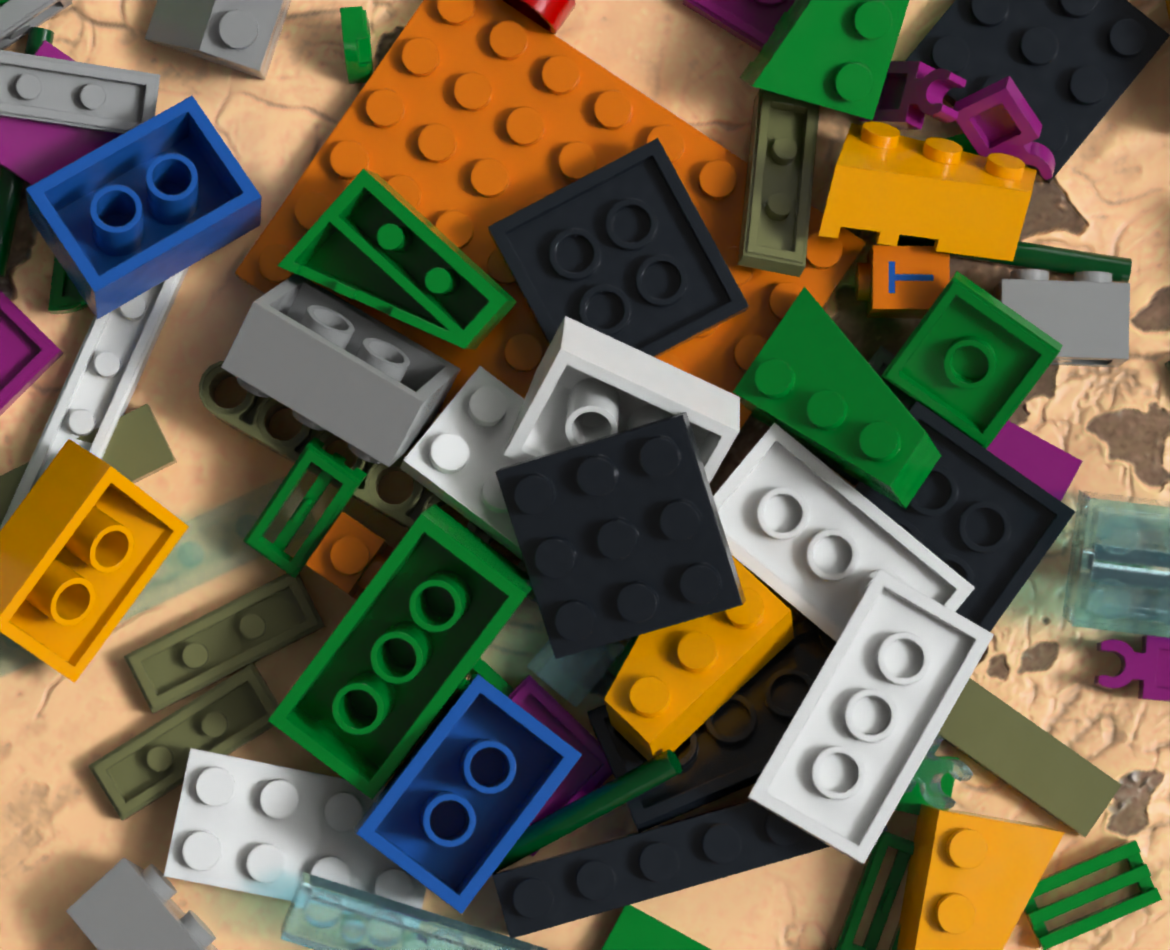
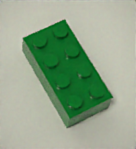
M433 504L420 514L268 721L373 800L533 588L529 575L437 505Z

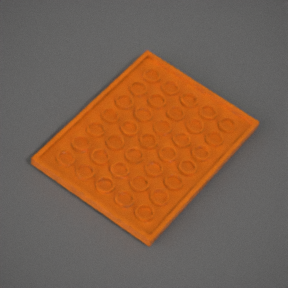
M423 0L237 268L235 275L263 295L294 275V273L277 265L362 169L377 173L517 301L514 307L476 349H463L316 283L461 369L438 411L441 414L479 366L525 399L537 367L549 347V343L494 243L488 227L657 138L749 305L748 310L657 357V359L734 394V389L804 286L823 308L864 248L866 242L844 227L840 228L838 239L818 236L824 214L811 206L806 266L800 277L738 265L747 162L503 0ZM741 402L740 430L752 413Z

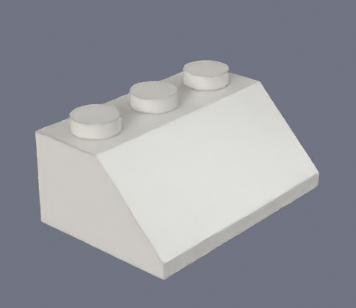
M565 316L537 367L504 449V455L518 462H523L686 412L710 484L740 432V397Z

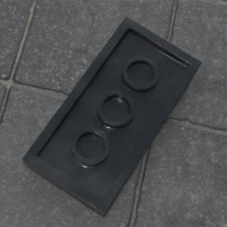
M808 618L793 624L794 638L674 751L680 761L682 772L626 802L638 832L645 831L756 783L837 642ZM606 705L587 712L589 722L614 778L648 761L611 725Z

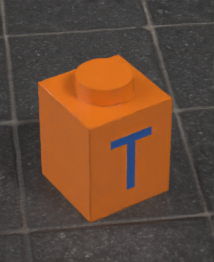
M873 245L867 255V263H857L856 301H867V318L922 319L950 281V253L936 252L934 246Z

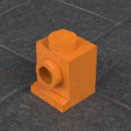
M342 511L305 565L357 600L394 551V548L389 546L377 534Z

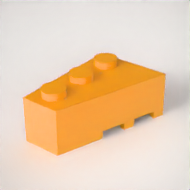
M921 804L913 841L914 852L910 858L898 925L899 928L901 924L897 950H1003L1065 832L1038 824Z

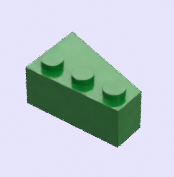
M795 0L789 11L784 12L774 26L775 31L753 62L750 61L739 78L752 87L873 120L909 0Z
M362 169L277 265L463 349H476L517 303L510 294L377 173Z
M804 286L733 393L740 397V402L752 412L751 415L770 427L776 423L809 451L906 509L940 459L941 454L926 431Z

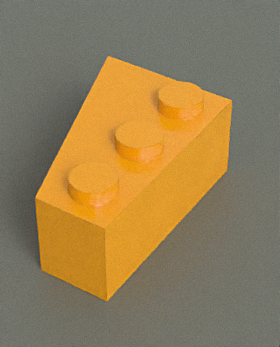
M870 121L865 122L862 126L851 123L835 166L818 236L838 239L841 227L876 231L875 240L877 244L897 246L899 235H907L935 240L934 249L936 252L1013 262L1037 170L1025 167V163L1022 160L1008 154L991 153L988 157L964 152L961 145L945 138L930 137L925 141L901 136L900 131L889 124Z
M733 556L732 558L746 599L745 603L738 607L639 635L604 698L611 725L647 760L667 750L674 752L794 638L791 610Z

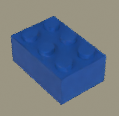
M193 95L26 188L31 221L97 319L260 226L261 195Z
M472 674L353 830L462 914L582 754L480 675Z

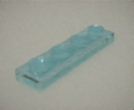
M305 872L302 874L281 927L282 940L314 950H548L547 948L515 938L510 939L509 936Z

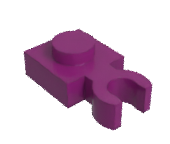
M891 61L873 120L860 117L859 121L862 123L870 121L881 122L904 130H921L925 114L943 123L953 122L957 120L959 112L944 105L943 98L952 88H965L967 80L947 69H935L921 61Z
M1010 75L955 102L953 109L959 112L956 122L978 155L988 157L991 153L1008 154L1019 158L1025 165L1035 166L1045 180L1052 178L1056 165L1054 155L1043 144L1032 142L1040 137L1043 125Z
M1143 635L1141 653L1134 652L1127 643L1121 640L1110 639L1097 643V651L1112 652L1120 658L1121 669L1113 677L1108 675L1095 676L1094 684L1105 689H1114L1127 685L1131 680L1139 681L1138 699L1170 702V636Z

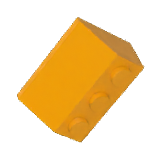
M68 439L0 531V632L75 683L189 526L111 465Z

